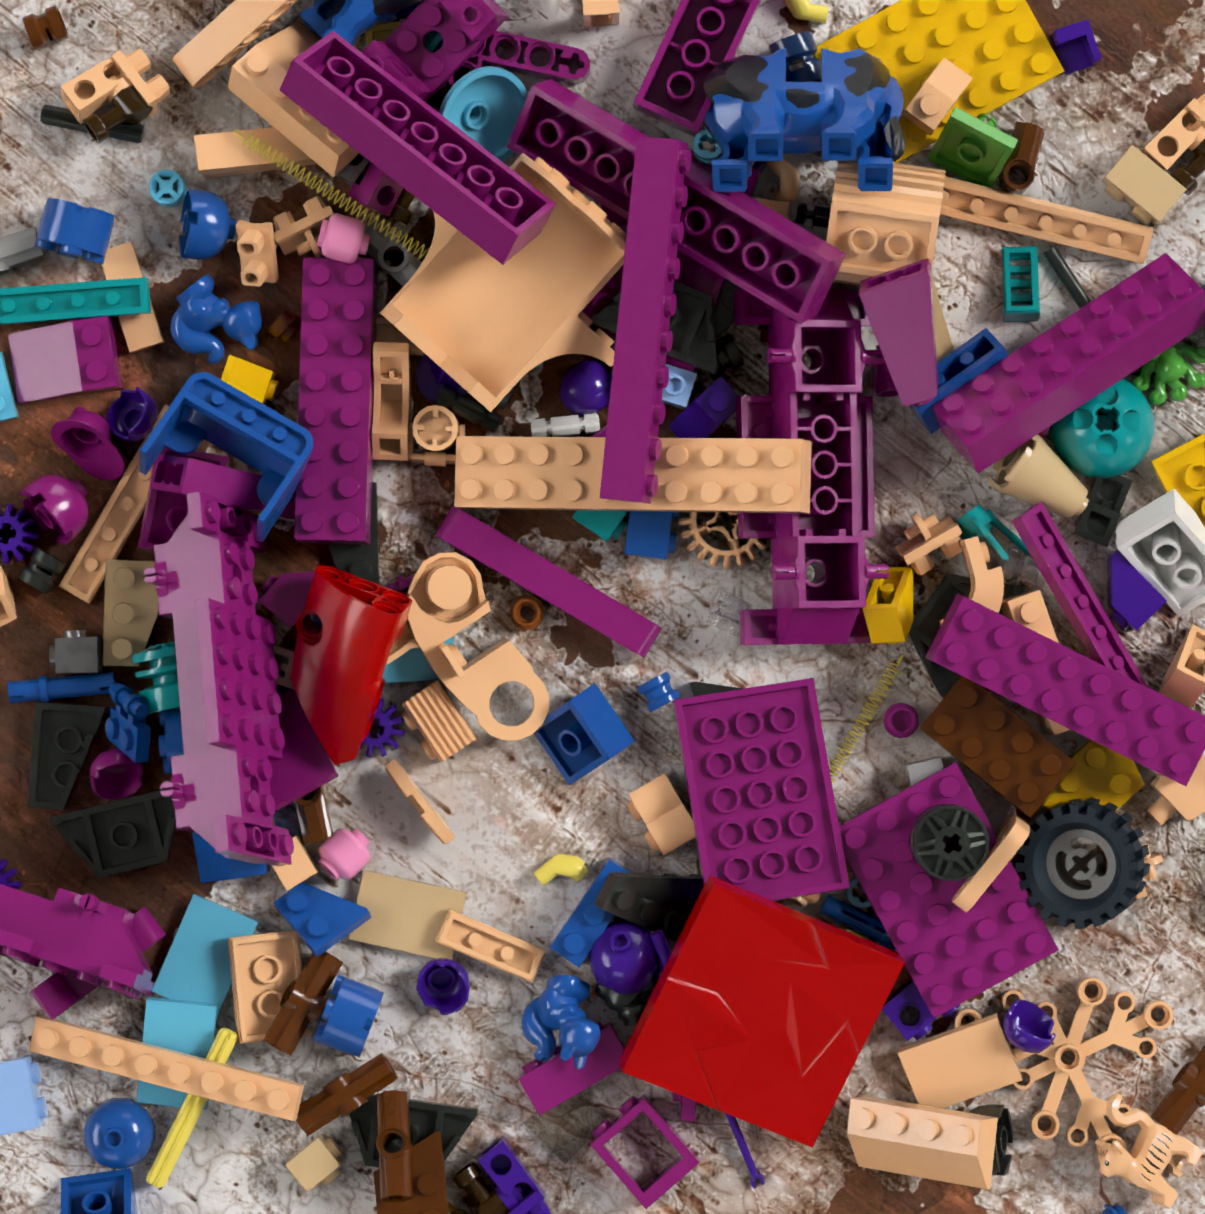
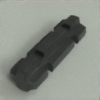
M443 386L435 401L437 404L445 408H452V412L476 425L477 423L482 424V428L491 433L498 429L502 421L501 415L494 411H486L484 406L462 394L460 396L456 395V391L447 386Z

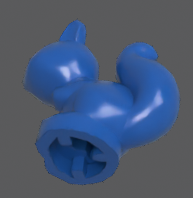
M207 273L176 297L180 306L172 316L170 331L172 338L182 350L191 354L208 353V362L210 364H217L224 358L225 349L220 339L209 333L210 330L223 327L230 338L242 342L247 350H254L259 344L258 332L261 330L262 319L259 303L255 301H244L230 307L228 300L225 298L219 299L212 293L214 280Z
M556 975L550 977L546 982V989L541 996L526 1006L522 1014L521 1023L526 1039L538 1046L534 1052V1057L537 1060L546 1061L553 1056L556 1049V1039L552 1030H560L559 1037L562 1047L560 1059L565 1062L573 1056L575 1068L581 1070L586 1063L587 1055L598 1044L601 1032L598 1024L587 1020L585 1011L579 1009V1003L585 1001L590 996V984L582 981L577 976Z

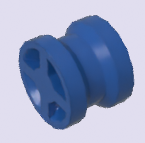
M668 671L637 687L640 694L646 696L648 700L647 707L650 712L680 697L678 690L673 689L670 684L671 677Z

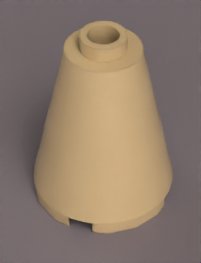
M1039 435L1034 436L996 461L992 467L998 471L995 480L990 476L988 478V484L994 490L1032 505L1042 502L1047 511L1065 518H1070L1073 515L1079 516L1089 502L1086 487Z

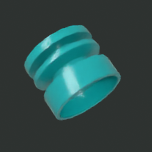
M175 641L153 645L138 654L131 655L133 664L149 662L150 665L149 670L135 673L136 678H152L153 686L139 691V696L146 701L149 713L180 707Z

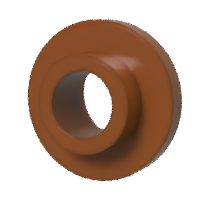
M523 595L513 601L510 606L509 615L516 627L522 630H532L542 623L545 610L538 598L531 595ZM524 606H531L533 608L534 615L531 619L526 620L521 617L520 611Z

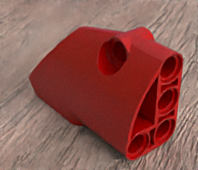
M319 565L315 569L303 611L296 619L298 633L291 680L316 736L333 763L338 765L357 758L361 743L365 740L371 729L385 684V679L382 676L393 644L403 633L412 600L407 595L345 571ZM311 614L320 618L322 627L312 622Z

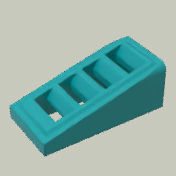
M1037 246L1002 247L1003 321H1038L1040 316ZM1030 260V265L1010 266V261ZM1010 275H1030V279H1010ZM1031 289V294H1011V290ZM1011 304H1031L1030 306H1011Z

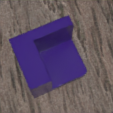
M1088 19L1057 29L1052 33L1051 39L1058 60L1064 69V75L1098 65L1101 61V55Z

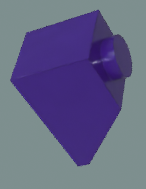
M719 377L668 427L678 438H708L736 412V396L739 395L722 377Z
M1118 550L1112 551L1108 555L1107 606L1113 611L1110 618L1124 631L1128 627L1132 631H1137L1167 600Z

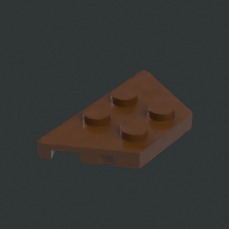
M441 1131L434 1132L413 1146L411 1157L413 1199L397 1203L381 1201L380 1170L378 1169L373 1172L377 1214H450Z

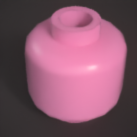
M335 213L330 216L329 220L323 219L317 246L322 247L321 251L324 257L352 264L357 260L359 254L366 256L371 235L364 233L365 224L362 220Z
M339 828L329 839L320 845L318 849L320 856L318 864L336 881L340 878L351 880L370 861V853L366 848L370 843L357 829L350 832L347 829Z

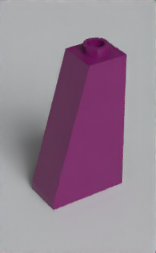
M929 258L860 281L859 296L903 407L912 404L914 406L925 405L932 401L938 392L931 264Z
M160 454L155 461L150 489L186 497L189 493L200 491L238 508L262 513L266 507L257 496V485L262 475L171 455ZM296 489L279 517L293 519Z

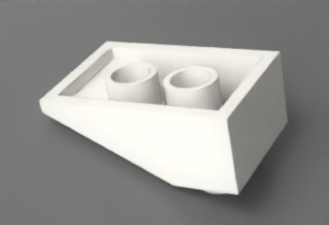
M1172 489L1117 523L1116 544L1118 550L1167 600L1166 603L1178 617L1205 602V527L1195 511L1175 489Z

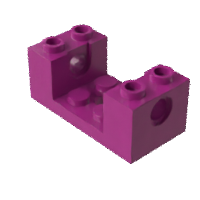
M423 0L385 41L373 40L362 53L424 102H427L503 24L509 15L494 0ZM433 31L439 32L443 38V45L436 52L430 51L426 46V38Z

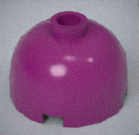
M44 475L31 482L19 492L20 496H27L22 501L23 506L31 518L36 520L37 525L44 532H47L50 528L58 534L53 539L56 542L66 545L84 529L89 518L88 504L84 498L87 495V491L76 479L69 481L60 475Z

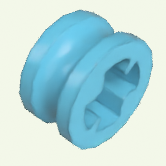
M705 129L696 134L693 140V151L695 158L700 163L712 165V160L720 159L722 152L717 144H715V152L710 153L708 150H700L703 149V142L708 141L710 144L716 143L709 131Z
M853 877L849 881L850 888L846 889L847 899L858 908L870 907L871 903L868 899L861 902L858 896H852L853 887L857 889L856 884L859 883L858 879Z

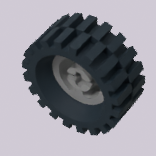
M1081 798L1052 808L1035 819L1036 822L1030 826L1028 838L1017 851V853L1022 854V859L1016 862V872L1024 873V878L1019 881L1021 891L1029 888L1032 896L1026 900L1031 907L1039 903L1044 908L1040 915L1047 920L1052 916L1057 917V925L1067 927L1069 924L1074 923L1075 929H1085L1091 924L1094 927L1102 925L1130 907L1137 900L1135 898L1136 895L1142 892L1146 882L1142 880L1149 873L1150 864L1144 863V857L1149 855L1148 844L1141 846L1139 838L1144 836L1140 827L1133 830L1128 824L1133 818L1127 812L1122 815L1117 814L1115 811L1118 806L1110 802L1103 806L1099 804L1100 799L1090 798L1086 801H1081ZM1078 838H1087L1096 842L1103 849L1107 858L1106 872L1103 870L1104 854L1101 852L1091 859L1085 868L1073 876L1077 880H1090L1092 883L1090 886L1081 885L1072 880L1063 866L1062 857L1064 852L1067 855L1065 867L1068 872L1082 861V857L1091 853L1097 847L1094 844L1082 845L1078 842Z

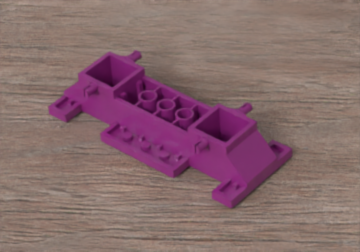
M735 289V325L768 326L767 361L769 367V396H736L737 438L804 439L812 442L810 514L738 513V539L771 538L772 566L770 569L772 571V574H770L772 579V609L739 610L740 645L871 643L863 613V608L866 607V587L869 579H888L889 572L877 573L876 571L889 570L888 564H868L865 555V538L875 537L873 396H857V393L862 392V373L865 364L883 365L885 359L872 357L883 356L881 349L865 350L861 339V327H869L871 324L859 296V291L829 289L818 314L800 324L744 289ZM804 352L811 358L809 369L802 362ZM809 564L815 572L811 582L806 577V569Z
M200 491L187 494V516L167 543L154 545L155 568H147L143 575L148 576L144 577V580L156 586L160 616L173 620L184 755L171 757L172 780L171 782L165 781L161 784L160 789L165 791H160V793L164 797H170L173 801L176 829L198 833L215 848L216 853L222 854L226 858L254 864L292 865L291 854L294 850V844L289 834V829L273 826L275 801L270 790V779L273 774L270 761L283 759L282 749L285 745V738L280 728L279 720L282 702L277 693L276 679L279 676V667L274 659L273 644L276 641V632L271 624V620L256 615L255 611L258 593L253 584L252 569L255 566L254 554L265 552V542L261 543L256 540L259 516Z
M0 884L1 956L5 957L7 955L35 967H39L42 961L41 967L65 976L68 975L69 970L76 971V978L99 987H101L103 981H106L105 987L139 1000L141 994L150 996L154 986V982L150 981L153 973L131 931L135 915L128 910L99 901L92 894L80 895L58 888L54 901Z

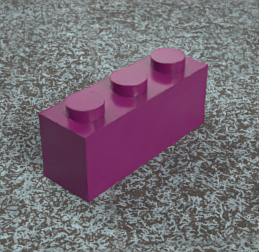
M601 1021L596 1022L600 1028L601 1038L595 1049L587 1055L586 1063L581 1070L575 1068L573 1056L565 1062L560 1059L562 1049L560 1044L556 1046L554 1055L550 1059L539 1061L534 1058L521 1067L524 1072L519 1074L518 1080L539 1116L621 1069L619 1060L625 1050V1046L611 1022L604 1026Z

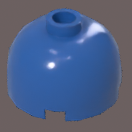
M196 189L186 191L180 222H183V236L179 235L180 258L210 259L217 256L224 249L227 239H234L236 219L230 218L227 204L215 193Z
M112 1098L101 1103L89 1115L84 1127V1143L89 1155L98 1164L110 1169H127L138 1164L150 1152L155 1141V1124L150 1112L129 1098Z

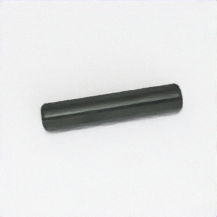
M51 105L43 106L40 114V121L43 124L88 133L84 123L80 124L69 109ZM124 121L109 129V137L141 143L144 136V126L140 123L131 124Z

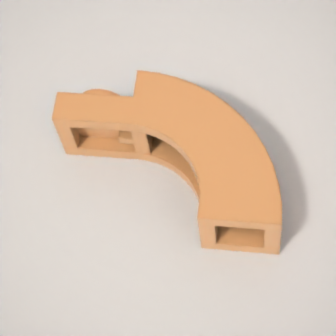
M374 342L372 459L408 461L411 411L409 343Z
M978 536L961 540L960 544L971 584L968 598L999 613L1004 594L1002 567L987 569L986 563L990 562L989 551L985 541L980 542ZM944 619L938 620L940 627H941V625H942Z

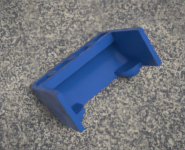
M206 372L193 374L186 381L141 447L140 472L146 475L164 448L178 455H188L195 452L204 439L263 473L257 485V496L261 503L266 506L257 520L256 540L262 543L289 503L313 451V437L304 427L214 375Z

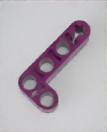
M495 31L448 79V83L451 88L455 84V75L460 71L470 72L484 66H493L510 72L578 85L583 83L590 74V60L588 55L579 48ZM502 44H510L515 48V54L508 60H502L496 55L497 48ZM537 51H544L550 56V60L546 66L536 67L530 62L532 54ZM560 54V61L565 64H571L573 59H578L580 66L584 68L577 69L576 74L569 73L568 66L559 64V71H553L556 66L555 55Z
M143 907L134 914L135 918L131 927V931L142 953L166 935L146 907ZM69 970L67 976L59 973L53 974L30 991V993L52 1021L98 986L77 979V972Z

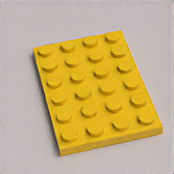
M900 0L818 45V50L814 55L816 59L822 61V49H828L836 53L862 49L879 58L888 68L890 76L894 77L901 87L904 99L902 114L898 122L905 140V151L900 159L896 160V162L893 161V163H899L936 143L955 107L978 118L979 114H989L1064 72L1026 0ZM943 58H946L973 79L930 136L902 115Z

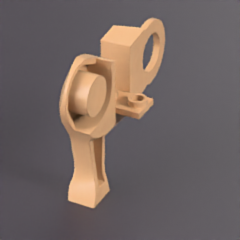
M457 552L438 553L422 561L406 593L411 598L412 604L403 633L393 644L386 665L402 656L408 650L419 648L440 681L464 706L476 715L478 724L489 735L503 741H518L532 735L544 723L549 712V694L544 682L533 672V667L512 642L504 637L468 662H466L456 646L454 647L451 643L448 645L443 643L491 611L489 601L485 598L481 574L471 560ZM508 681H517L524 684L530 690L533 697V709L530 716L524 722L515 726H506L499 723L490 711V698L493 691L499 685Z

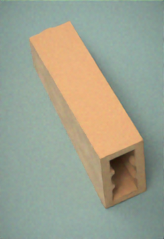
M274 127L241 130L245 135L236 131L239 136L245 139V142L254 134L251 145L260 138L256 150L266 141L262 153L271 145L268 157L277 149L274 160L283 152L280 163L289 156L285 168L292 160H294L292 167H295L297 164H300V166L317 164ZM234 131L194 135L198 170L206 180L278 170L283 168L284 163L277 168L279 158L271 164L273 155L268 160H265L268 150L260 157L259 154L262 147L254 153L256 144L251 149H248L251 139L243 146V139L239 138Z

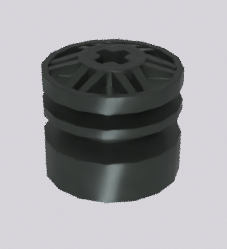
M940 803L925 809L915 819L910 831V849L914 860L929 875L943 881H960L974 875L983 866L989 853V835L984 823L974 812L956 804ZM954 834H957L958 836L955 841L959 844L958 849L950 848L945 852L944 848L946 845L942 842L945 835L952 837Z

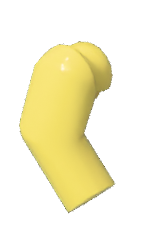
M784 0L789 11L796 19L826 24L829 6L812 4L809 0Z
M556 854L533 873L541 884L545 886L557 875L572 877L574 881H582L588 874V868L585 866L584 860L578 856Z

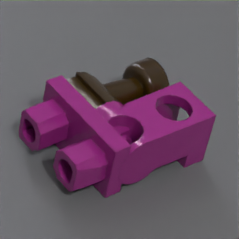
M370 162V166L360 185L353 183L347 195L369 208L408 225L412 217V211L408 207L415 196Z

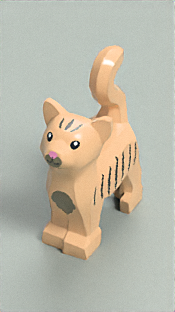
M1115 1093L1107 1102L1106 1112L1108 1119L1116 1126L1125 1128L1139 1124L1141 1129L1130 1153L1119 1141L1114 1140L1112 1143H1107L1097 1139L1095 1144L1101 1149L1098 1156L1100 1163L1098 1172L1107 1179L1113 1176H1120L1130 1186L1149 1191L1152 1194L1151 1201L1155 1205L1163 1209L1171 1208L1178 1193L1164 1180L1161 1175L1168 1165V1173L1180 1178L1183 1174L1181 1172L1183 1166L1181 1160L1186 1157L1187 1163L1196 1166L1204 1151L1188 1139L1173 1134L1163 1125L1153 1121L1148 1113L1142 1110L1134 1109L1121 1113L1119 1105L1122 1095Z

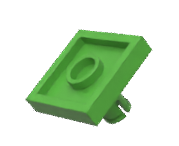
M955 107L927 160L971 183L992 188L1014 150L1018 139L997 129V122L994 117L991 116L987 124L985 120L988 114L981 113L976 118Z

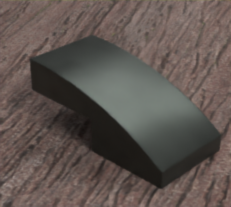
M1121 475L1108 478H1094L1087 496L1089 499L1088 505L1079 517L1074 534L1108 547L1133 480Z

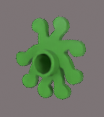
M1176 343L1141 366L1140 375L1132 380V384L1141 392L1147 390L1150 386V375L1154 372V391L1148 396L1151 404L1159 405L1165 402L1167 399L1165 384H1168L1172 389L1170 397L1173 401L1179 402L1184 400L1187 396V389L1179 379L1185 376L1189 386L1196 389L1201 388L1205 384V375L1200 372L1196 373L1192 365L1183 357L1190 358L1194 363H1204L1205 347L1195 349L1184 343Z

